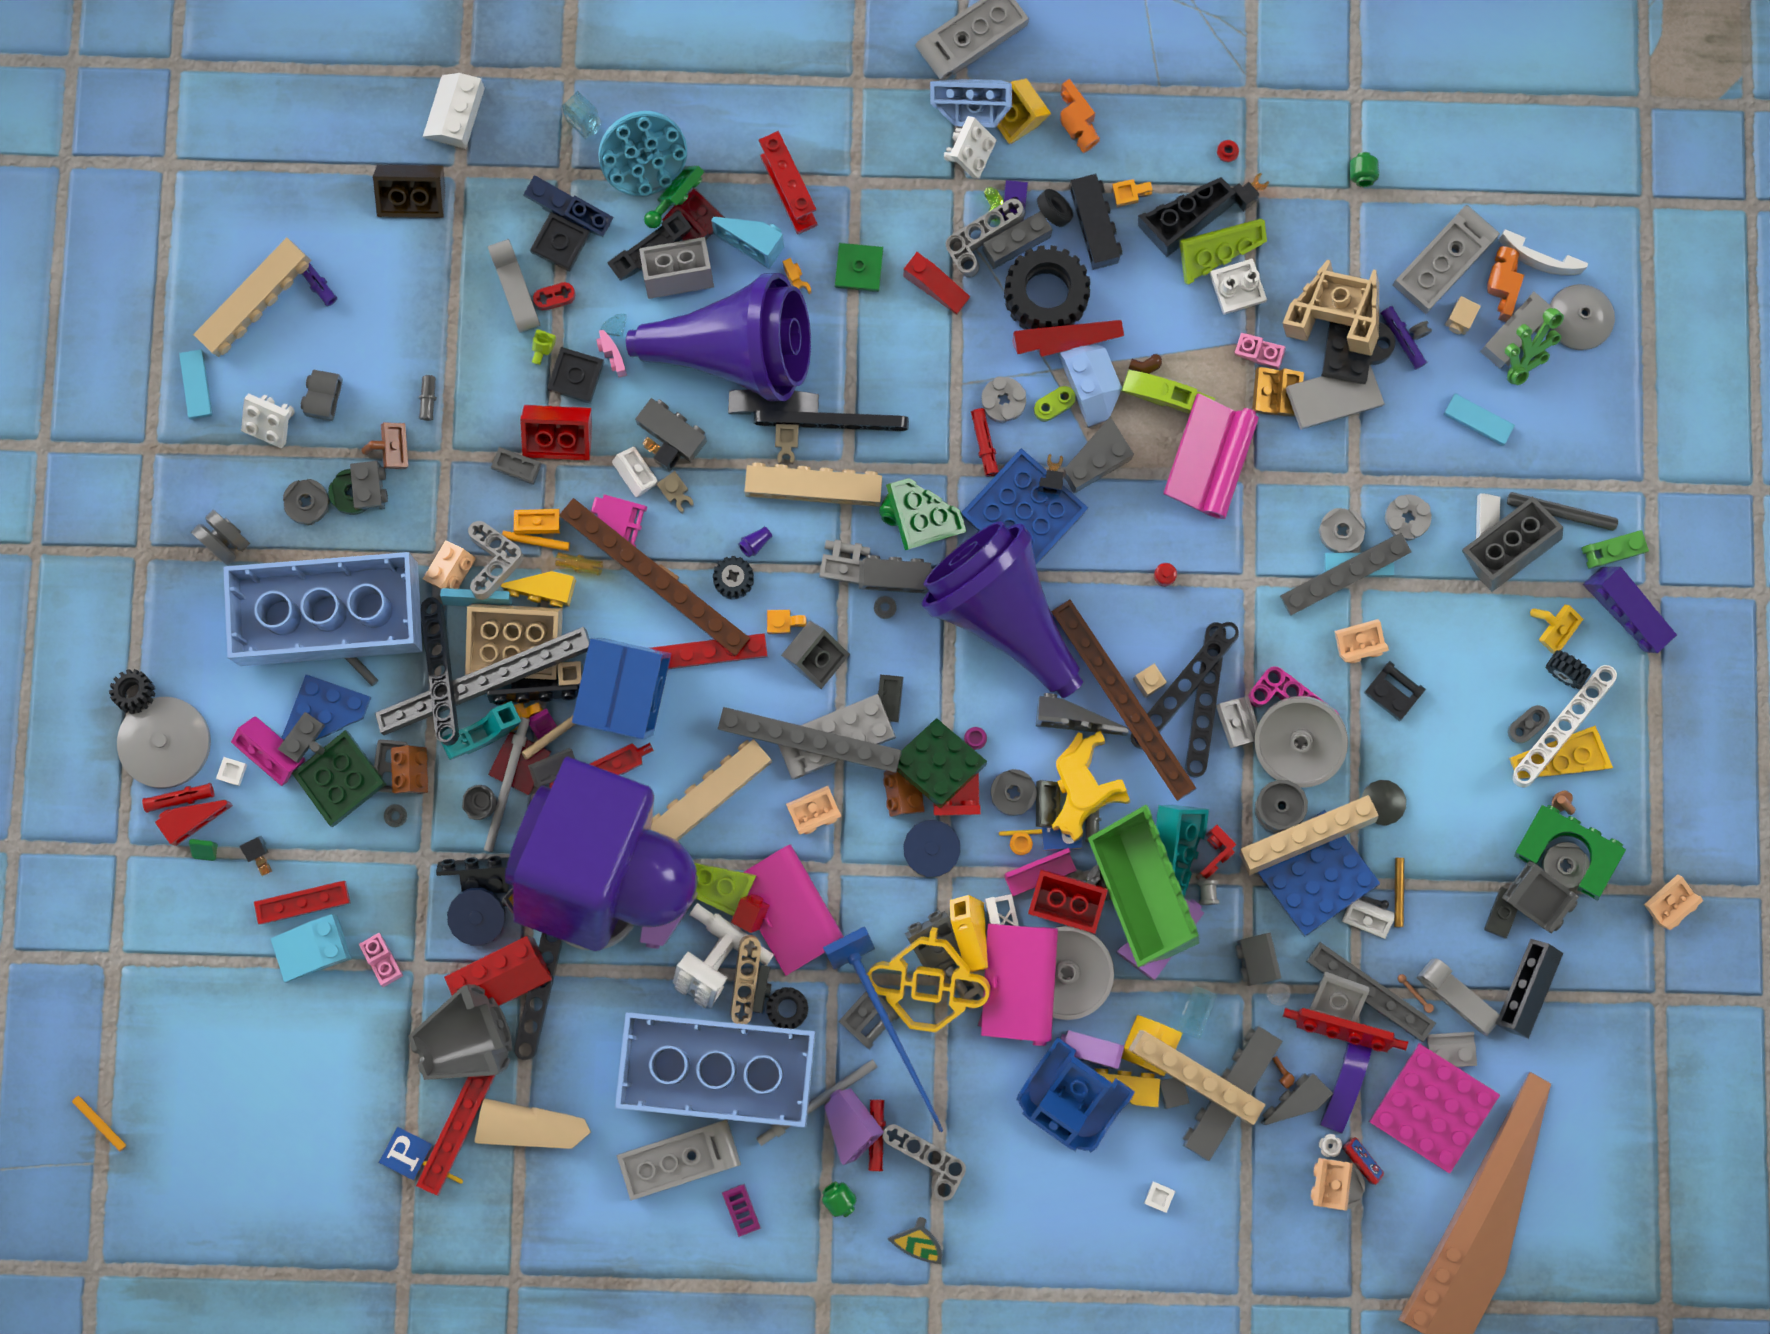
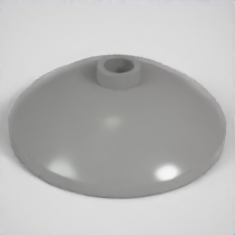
M1578 284L1566 287L1558 292L1550 302V306L1558 309L1564 315L1563 322L1554 329L1550 328V331L1556 330L1561 335L1560 343L1574 350L1593 349L1602 344L1613 330L1615 322L1613 306L1603 292L1592 286ZM1586 310L1588 316H1584L1581 311Z

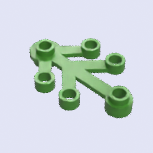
M1548 308L1543 313L1544 323L1533 341H1531L1532 329L1523 324L1517 329L1516 334L1522 339L1524 356L1521 360L1519 359L1521 350L1514 343L1509 344L1505 349V354L1510 358L1511 368L1507 374V380L1511 384H1523L1528 379L1530 370L1548 361L1550 354L1545 349L1560 342L1561 335L1556 330L1548 332L1550 328L1558 327L1564 320V315L1558 309Z

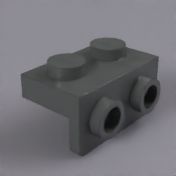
M378 461L350 464L354 508L356 510L375 507L385 509V502H388L387 490L383 489V480H386L384 467H381Z

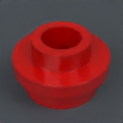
M1224 140L1218 145L1217 155L1222 161L1232 162L1238 157L1239 147L1234 141ZM1229 147L1232 149V152L1226 153L1224 149Z

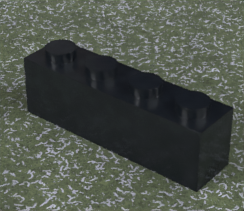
M1097 174L1071 180L1069 189L1092 269L1118 264L1120 255L1123 253L1120 242L1116 243L1114 235L1117 234L1114 221L1110 222L1108 216L1111 211L1108 201H1104L1102 193H1105L1102 180L1098 181Z
M1530 938L1496 1021L1497 1025L1510 1033L1529 1039L1563 956L1561 951L1548 943Z

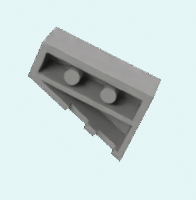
M1533 292L1480 352L1499 369L1504 364L1510 366V358L1505 354L1506 347L1514 343L1523 350L1522 339L1516 334L1519 326L1526 324L1532 329V334L1534 332L1538 333L1544 323L1543 313L1548 308L1553 307L1537 293Z

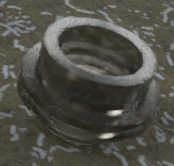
M882 596L875 601L874 612L879 618H891L896 612V603L891 597ZM886 603L890 608L887 611H883L881 609L882 604Z
M390 805L384 812V820L391 827H400L407 820V812L401 805ZM394 812H399L400 817L398 820L392 819Z

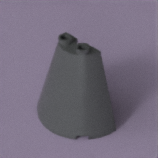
M472 984L462 986L408 1035L412 1051L420 1056L418 1069L424 1080L497 1075L508 1067L511 1061L508 1058V1052L512 1051V1040L507 1021L493 997L488 999L483 994L485 990Z

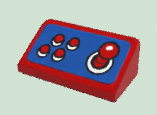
M1353 1137L1342 1146L1344 1152L1370 1184L1376 1185L1383 1177L1384 1172L1360 1141Z

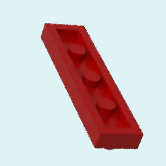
M345 880L254 902L259 925L351 904Z

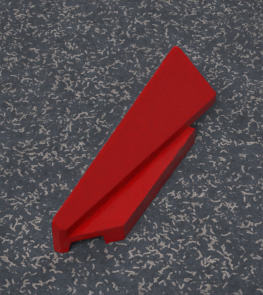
M1121 320L1018 330L1013 332V346L1017 354L1038 350L1040 356L1043 357L1080 346L1124 336L1123 324Z

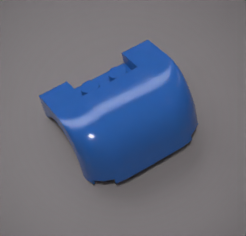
M1057 1037L1025 1082L1016 1100L1019 1101V1105L1023 1109L1022 1114L1049 1135L1073 1151L1080 1149L1091 1153L1096 1150L1115 1118L1130 1102L1135 1091L1116 1078L1111 1083L1074 1056L1077 1050Z

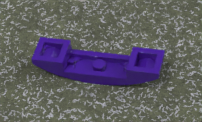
M1348 1042L1343 1057L1344 1061L1332 1092L1333 1095L1326 1105L1320 1122L1321 1126L1343 1133L1358 1097L1372 1048L1353 1045Z

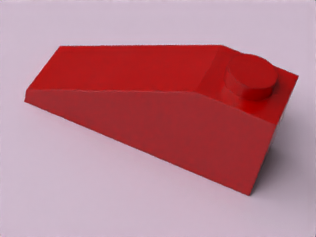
M918 252L914 254L903 269L904 278L956 315L970 299V296L940 268Z
M227 800L174 808L172 810L167 809L159 815L160 819L155 821L167 841L171 845L177 846L233 805Z

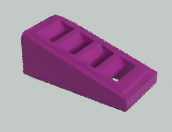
M745 1184L722 1192L739 1237L761 1229ZM740 1193L743 1194V1198L731 1202L730 1197ZM746 1202L747 1206L734 1211L733 1206ZM749 1210L750 1215L737 1219L736 1215ZM753 1220L754 1224L744 1228L740 1227L741 1223Z

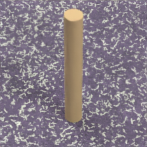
M573 715L522 752L524 758L529 759L576 725L572 723Z

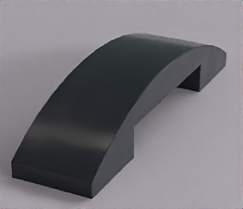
M679 210L661 223V227L627 252L623 250L607 262L620 281L642 270L639 248L679 242L689 233L692 227Z
M749 389L729 391L728 414L751 415V413L759 410L818 412L819 394L794 391L792 396L786 401H767Z

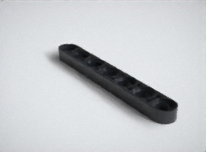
M768 410L754 412V424L758 426L776 427V424L799 425V428L906 431L909 429V418L900 415Z
M429 597L422 602L420 610L435 735L442 744L451 746L459 738V727L444 607L436 598ZM431 604H437L436 611L428 614V607ZM435 624H439V631L436 634H430V628ZM436 645H442L441 653L433 655V648ZM444 666V673L440 676H435L436 668ZM441 687H447L446 695L438 697V690ZM449 708V715L446 718H440L441 710ZM446 729H452V736L444 740L442 738L443 732Z
M1225 622L1219 626L1147 713L1149 718L1155 714L1162 717L1161 725L1156 727L1159 733L1239 637V630L1234 623ZM1225 627L1234 628V637L1230 639L1224 638L1222 636L1223 629ZM1212 644H1217L1221 651L1217 656H1210L1207 652L1208 647ZM1196 662H1203L1206 665L1204 673L1197 674L1193 671V666ZM1183 679L1189 680L1192 684L1190 690L1186 692L1181 691L1178 687L1179 682ZM1167 697H1174L1177 700L1175 708H1165L1164 701ZM1131 733L1130 739L1132 744L1136 748L1142 749L1141 746L1135 742V737Z
M1213 622L1206 628L1203 646L1210 638V629L1213 627L1219 628L1221 623ZM1225 628L1222 631V636L1224 638H1226ZM1212 644L1208 647V650L1214 649L1219 655L1221 651L1219 645ZM1223 657L1211 671L1215 675L1214 683L1208 684L1203 680L1196 689L1185 764L1187 774L1194 778L1202 776L1207 769ZM1200 662L1199 674H1202L1206 670V665ZM1202 694H1209L1212 698L1211 705H1202L1199 699ZM1199 716L1207 717L1209 720L1208 727L1200 728L1197 726V718ZM1197 738L1203 739L1206 743V747L1202 751L1196 750L1193 746V741ZM1192 761H1199L1202 764V771L1199 773L1192 772L1190 763Z
M545 933L541 934L538 948L541 955L545 952L553 954V962L550 965H546L553 980L549 981L544 988L537 987L527 993L514 1047L515 1055L521 1060H530L537 1052L563 943L561 939H558L556 942H549ZM535 997H539L543 1002L542 1008L538 1011H534L530 1006L531 1000ZM529 1020H534L537 1023V1030L532 1034L525 1031V1024ZM523 1043H528L532 1047V1052L529 1056L524 1057L519 1052V1048Z

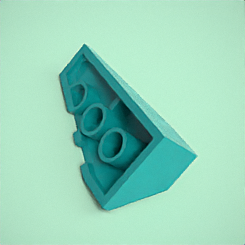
M1158 805L1156 827L1167 852L1169 862H1171L1175 877L1181 887L1183 897H1185L1192 876L1190 868L1193 859L1197 860L1199 852L1196 850L1200 839H1204L1207 831L1209 809L1179 805Z

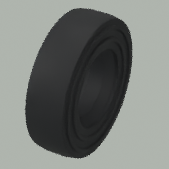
M1046 189L1038 196V207L1049 222L1055 226L1063 227L1072 220V208L1060 193L1053 189Z

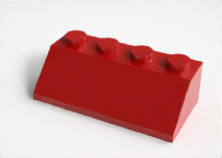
M525 936L444 977L452 996L462 986L472 984L484 989L485 993L483 994L488 999L493 997L499 1006L553 980L535 939L530 936Z

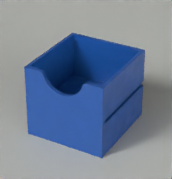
M590 638L572 723L640 739L653 736L672 653L606 638Z

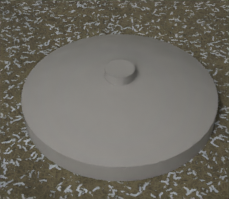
M1306 696L1289 697L1275 703L1262 716L1255 734L1256 754L1265 771L1276 780H1289L1300 788L1319 785L1334 776L1342 766L1348 749L1347 730L1339 714L1325 702Z
M173 697L152 698L154 701L152 704L147 703L149 706L147 709L142 707V712L140 713L136 710L135 714L128 713L123 720L117 736L118 756L124 769L138 782L154 788L177 787L195 777L205 765L211 746L210 731L202 714L189 703Z
M1071 926L1055 927L1058 929L1053 1018L1062 1020L1079 1019L1096 1011L1107 999L1114 980L1112 957L1104 943L1093 933Z

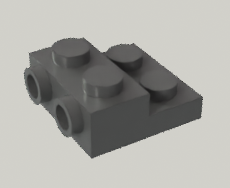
M940 911L931 913L928 916V921L922 924L916 922L910 925L908 932L905 933L911 944L921 936L930 938L932 927L938 928L937 939L948 940L961 956L951 919L945 911L942 913ZM919 944L913 949L923 967L943 970L955 963L943 947Z

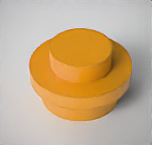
M1018 832L1011 837L1010 848L1013 853L1026 855L1032 849L1033 842L1028 834Z

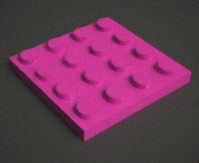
M1419 1043L1369 1122L1450 1174L1500 1094Z

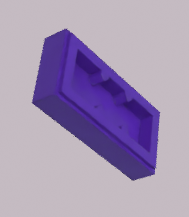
M1006 180L1004 202L1009 199H1017L1022 203L1025 210L1028 182ZM1014 207L1010 209L1014 215L1018 213ZM1002 213V215H1003L1005 221H1007V220H1008L1007 217L1005 216L1004 213Z

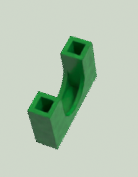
M1541 805L1514 856L1526 863L1531 861L1537 865L1547 845L1554 839L1569 836L1580 840L1589 850L1590 866L1577 890L1598 901L1626 849L1623 848V844L1613 838L1608 840L1602 837V833L1597 829L1583 827L1578 819L1572 816L1566 818L1559 814L1560 811L1551 805H1547V807Z

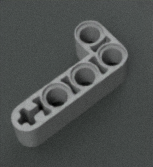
M1007 200L947 238L946 248L963 276L973 277L979 271V263L972 253L974 250L981 247L987 240L1013 227L1024 219L1025 210L1019 200ZM1013 207H1014V208L1017 210V212H1018V213L1015 214V215H1014V214L1011 212V210H1010V209L1013 208ZM1002 213H1004L1005 216L1007 217V219H1008L1007 221H1005V219H1004ZM998 218L1001 220L997 227L989 226L992 219ZM975 230L981 231V236L978 239L970 238L971 233ZM961 242L962 247L960 250H951L954 243ZM966 261H973L974 265L971 269H963V264Z
M507 239L488 246L519 333L541 326L510 240Z
M1437 958L1431 959L1416 978L1476 1030L1488 1036L1497 1025L1496 1021L1499 1014L1451 974L1452 970L1444 962Z
M892 1124L887 1126L883 1133L884 1141L893 1148L939 1172L940 1175L933 1188L934 1194L942 1201L951 1199L965 1175L966 1166L964 1162L898 1125ZM894 1128L897 1129V1134L902 1138L904 1133L909 1135L904 1141L903 1148L898 1146L901 1142L897 1139H894L892 1142L888 1140L889 1135L886 1134L888 1130L893 1131ZM915 1139L919 1141L921 1147L918 1152L911 1153L908 1151L907 1144L910 1140ZM931 1151H938L940 1153L941 1160L938 1164H931L928 1161V1154ZM958 1162L961 1165L962 1170L959 1175L953 1176L949 1173L948 1168L951 1163ZM942 1183H946L951 1187L950 1194L945 1197L940 1196L937 1192L938 1186Z

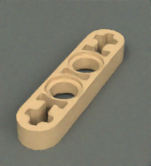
M753 935L744 936L739 943L730 1016L733 1022L737 1024H748L753 1013L761 944L758 938ZM749 941H753V944L756 946V948L751 949L752 958L747 957L748 950L744 947V945L749 944ZM745 963H750L754 967L753 972L749 975L741 973V966ZM741 986H748L751 992L747 997H740L738 995V989ZM736 1001L744 1003L743 1009L747 1015H744L742 1019H738V1016L735 1014L740 1012L741 1007L740 1003H736Z

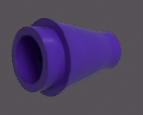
M764 526L742 537L738 546L744 555L749 558L752 555L756 556L773 536L769 529Z

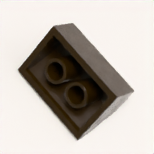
M376 165L373 174L377 217L444 218L445 177L443 165Z

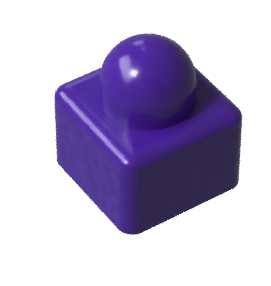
M566 756L552 788L542 785L532 798L509 856L505 883L513 886L514 922L597 952L604 949L609 943L618 919L640 927H659L679 918L688 909L695 896L697 871L691 855L683 845L667 835L651 830L654 806V792L651 787Z

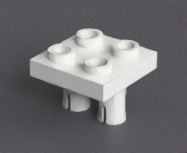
M967 117L963 128L955 129L958 132L953 133V139L956 143L953 148L948 147L946 149L947 152L944 153V158L948 162H957L972 178L979 179L994 148L996 139L975 117Z
M1253 258L1210 271V277L1223 315L1267 301Z
M248 393L244 398L241 431L279 448H283L287 439L288 420L294 415V408L292 406L288 407V404H283L281 407L274 405V400L271 397L267 399V395H263L260 399Z

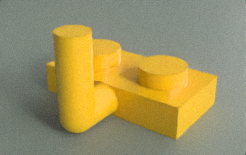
M1564 604L1556 617L1551 612L1533 608L1530 611L1531 617L1546 620L1550 624L1539 638V641L1552 654L1556 650H1562L1584 620L1570 605Z

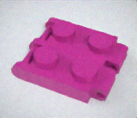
M604 494L603 498L595 497L591 512L596 514L598 518L627 541L630 540L632 529H634L630 541L634 545L637 533L642 528L640 523L643 513L647 511L648 507Z

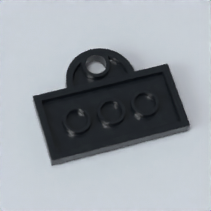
M1329 321L1321 376L1366 384L1369 365L1381 364L1391 356L1395 347L1393 332L1387 325L1379 322L1377 342L1381 340L1386 341L1389 347L1383 349L1376 343L1372 356L1350 351L1347 336L1351 326Z

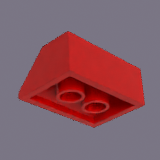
M524 405L520 418L522 456L528 458L590 460L592 408Z
M1041 869L1028 914L1095 934L1108 889Z

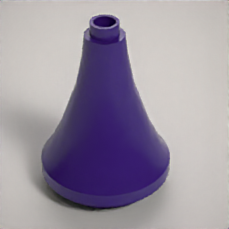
M764 273L734 294L692 313L641 324L637 330H629L626 335V349L630 357H639L643 362L664 363L696 369L732 381L759 394L767 401H786L792 396L796 386H800L804 382L808 373L811 357L809 314L802 293L797 287L791 286L788 279L782 273Z
M998 521L983 528L954 549L927 576L924 586L929 592L924 597L922 606L931 617L942 619L961 627L1011 656L1033 674L1050 692L1057 691L1061 698L1068 697L1083 684V680L1077 674L1080 668L1069 652L1054 623L1038 577L1032 549V535L1023 524H1015L1007 528L1002 521Z

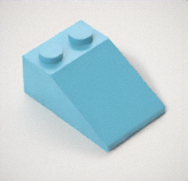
M713 217L711 220L714 235L768 269L771 268L784 248L782 231L773 224L767 225L764 222Z
M334 914L310 921L270 938L284 982L351 960L338 916Z

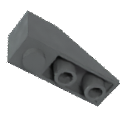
M1304 1073L1295 1082L1298 1086L1292 1092L1288 1089L1279 1098L1281 1102L1275 1108L1271 1106L1262 1115L1264 1119L1261 1123L1268 1125L1316 1111L1333 1093L1314 1073H1310L1308 1076Z

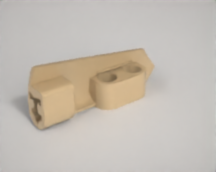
M485 1098L479 1115L475 1143L572 1149L589 1135L591 1131L584 1118Z

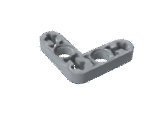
M476 521L468 528L469 536L476 545L494 557L473 579L470 585L475 598L484 600L489 598L522 563L523 554L515 543L486 523ZM476 531H479V532L483 531L484 535L486 536V539H484V536H482V535L479 534V533H478V534H475V532H476ZM495 540L501 541V545L498 548L490 547L491 542ZM507 549L511 555L516 554V557H508L505 550ZM493 569H503L499 576L491 575ZM479 586H481V587H484V586H485L486 589H485V590H482V589H479V590H478V587H479Z

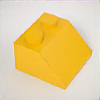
M1027 78L1011 82L1012 107L997 125V128L1009 144L1014 143L1036 129L1051 114Z
M1137 1015L1124 1044L1121 1059L1159 1076H1165V1072L1128 1049L1139 1030L1148 1032L1174 1049L1177 1048L1183 1033Z

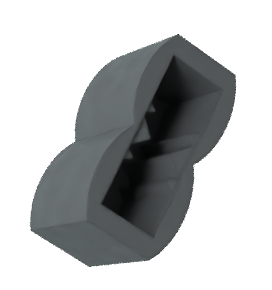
M313 369L312 374L308 375L306 379L308 392L301 400V409L307 417L333 421L343 381L340 374Z

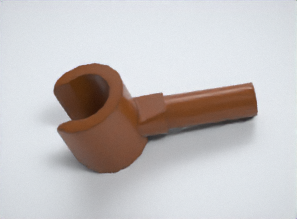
M1276 1056L1272 1060L1281 1074H1283L1279 1082L1286 1089H1289L1294 1084V1077L1284 1068Z

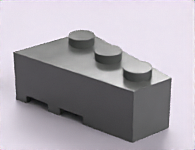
M1111 416L1064 469L1063 477L1074 494L1128 463L1133 458V451Z

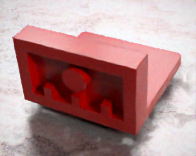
M979 773L941 809L933 803V815H981L979 805Z
M1215 825L1205 835L1208 837L1206 840L1208 844L1215 850L1219 848L1221 852L1195 876L1198 880L1202 877L1205 879L1210 877L1218 869L1216 864L1219 861L1224 863L1235 853L1233 848L1237 844L1218 825Z

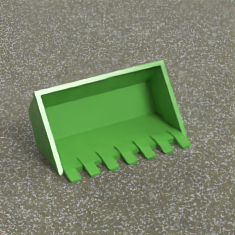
M1147 805L1142 806L1088 837L1138 967L1170 958L1199 944L1196 925L1191 917L1189 907L1183 897L1181 887L1175 877L1171 862H1169L1167 852L1161 842L1159 832Z

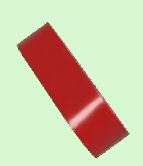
M562 282L537 290L533 295V301L539 310L546 311L572 303L575 300L576 294L570 283ZM563 289H566L568 292H570L568 293L567 298H564L563 295H560L562 294ZM541 295H545L546 298H549L546 300V304H542V302L539 301L541 300Z

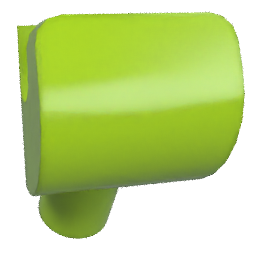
M536 329L532 344V350L535 351L532 363L540 365L543 354L549 355L556 342L555 335Z

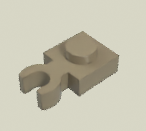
M776 424L775 447L782 448L777 457L778 462L781 464L784 455L790 456L791 464L795 462L792 448H798L799 425Z
M675 471L657 483L658 488L669 503L674 500L677 501L676 506L680 513H684L681 507L683 502H688L691 507L694 506L693 500L689 496L684 495L688 488Z

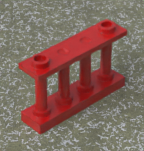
M777 131L759 139L758 141L764 152L760 155L761 160L797 235L818 226L812 213L816 211V207L780 132Z

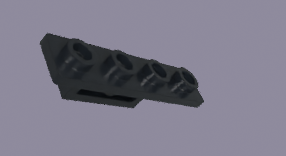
M558 676L556 680L523 678L511 683V689L487 691L489 703L495 705H503L511 701L524 704L531 700H539L541 702H550L553 699L560 698L563 700H574L578 696L579 685L558 686Z
M491 856L487 859L470 857L457 861L445 859L438 862L436 875H460L461 891L469 888H483L493 893L508 892L509 884L505 883V873L509 857Z

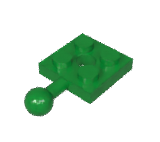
M684 166L682 172L657 199L660 204L655 211L652 210L645 214V225L652 229L659 227L662 222L661 216L669 206H677L684 203L688 198V191L699 185L702 181L701 176L705 171L699 166Z

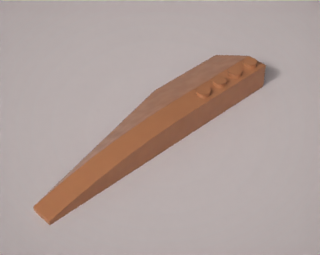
M1529 1072L1400 1315L1399 1321L1422 1334H1473L1506 1273L1551 1083Z

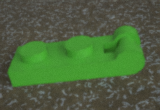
M1642 530L1581 547L1583 554H1586L1588 560L1586 562L1588 569L1641 555L1649 551ZM1599 550L1601 558L1597 559L1595 551Z

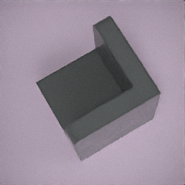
M1175 1078L1160 1081L1164 1097L1162 1101L1165 1109L1190 1103L1185 1084Z

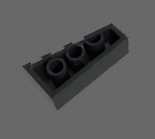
M1222 177L1196 188L1195 191L1187 195L1183 194L1177 197L1176 200L1166 205H1159L1153 211L1138 215V227L1168 257L1180 247L1179 240L1193 237L1235 204L1236 192Z

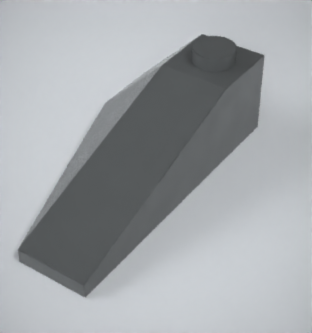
M1044 693V696H1039L1036 726L1095 733L1101 731L1104 734L1122 736L1128 734L1129 728L1063 698H1057V694Z

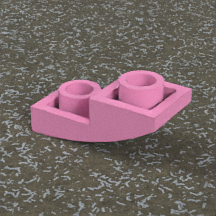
M604 330L599 331L600 338L596 339L599 352L603 351L605 358L613 357L610 358L612 372L616 371L618 377L627 376L617 346Z
M1241 333L1235 355L1279 370L1286 348L1282 345L1263 341L1261 337Z
M380 933L359 944L382 987L403 977L395 958Z

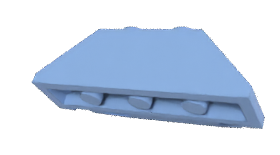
M956 79L931 81L930 102L954 126H964L967 117H975L983 127L995 128L1012 107V84L1002 80Z
M1091 344L1057 353L1071 388L1075 392L1077 403L1087 427L1105 422L1111 416L1122 390L1106 348Z

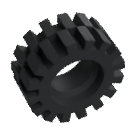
M128 669L126 670L127 674L120 672L121 677L118 679L115 676L113 680L116 683L110 684V687L113 689L109 690L111 700L125 713L135 714V710L140 713L142 712V707L147 709L149 707L147 703L152 704L154 701L151 696L155 697L156 694L153 691L155 690L153 682L137 669H134L133 672ZM139 685V691L135 696L131 698L125 697L126 691L130 687Z
M783 987L771 994L767 1001L766 1011L769 1020L778 1028L794 1029L800 1026L807 1018L809 1007L805 996L799 990ZM785 999L794 1001L797 1007L796 1013L789 1018L781 1016L778 1011L779 1004Z

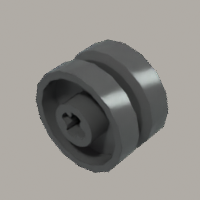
M213 509L205 519L214 529L210 531L203 524H198L191 533L223 563L229 566L236 559V556L227 546L231 544L238 551L243 552L250 542L240 534L241 531L226 517L220 516Z
M1276 780L1268 783L1261 790L1255 802V816L1258 823L1264 830L1273 834L1301 824L1308 809V800L1305 792L1297 784L1289 780ZM1283 804L1285 806L1284 810H1280L1278 806Z

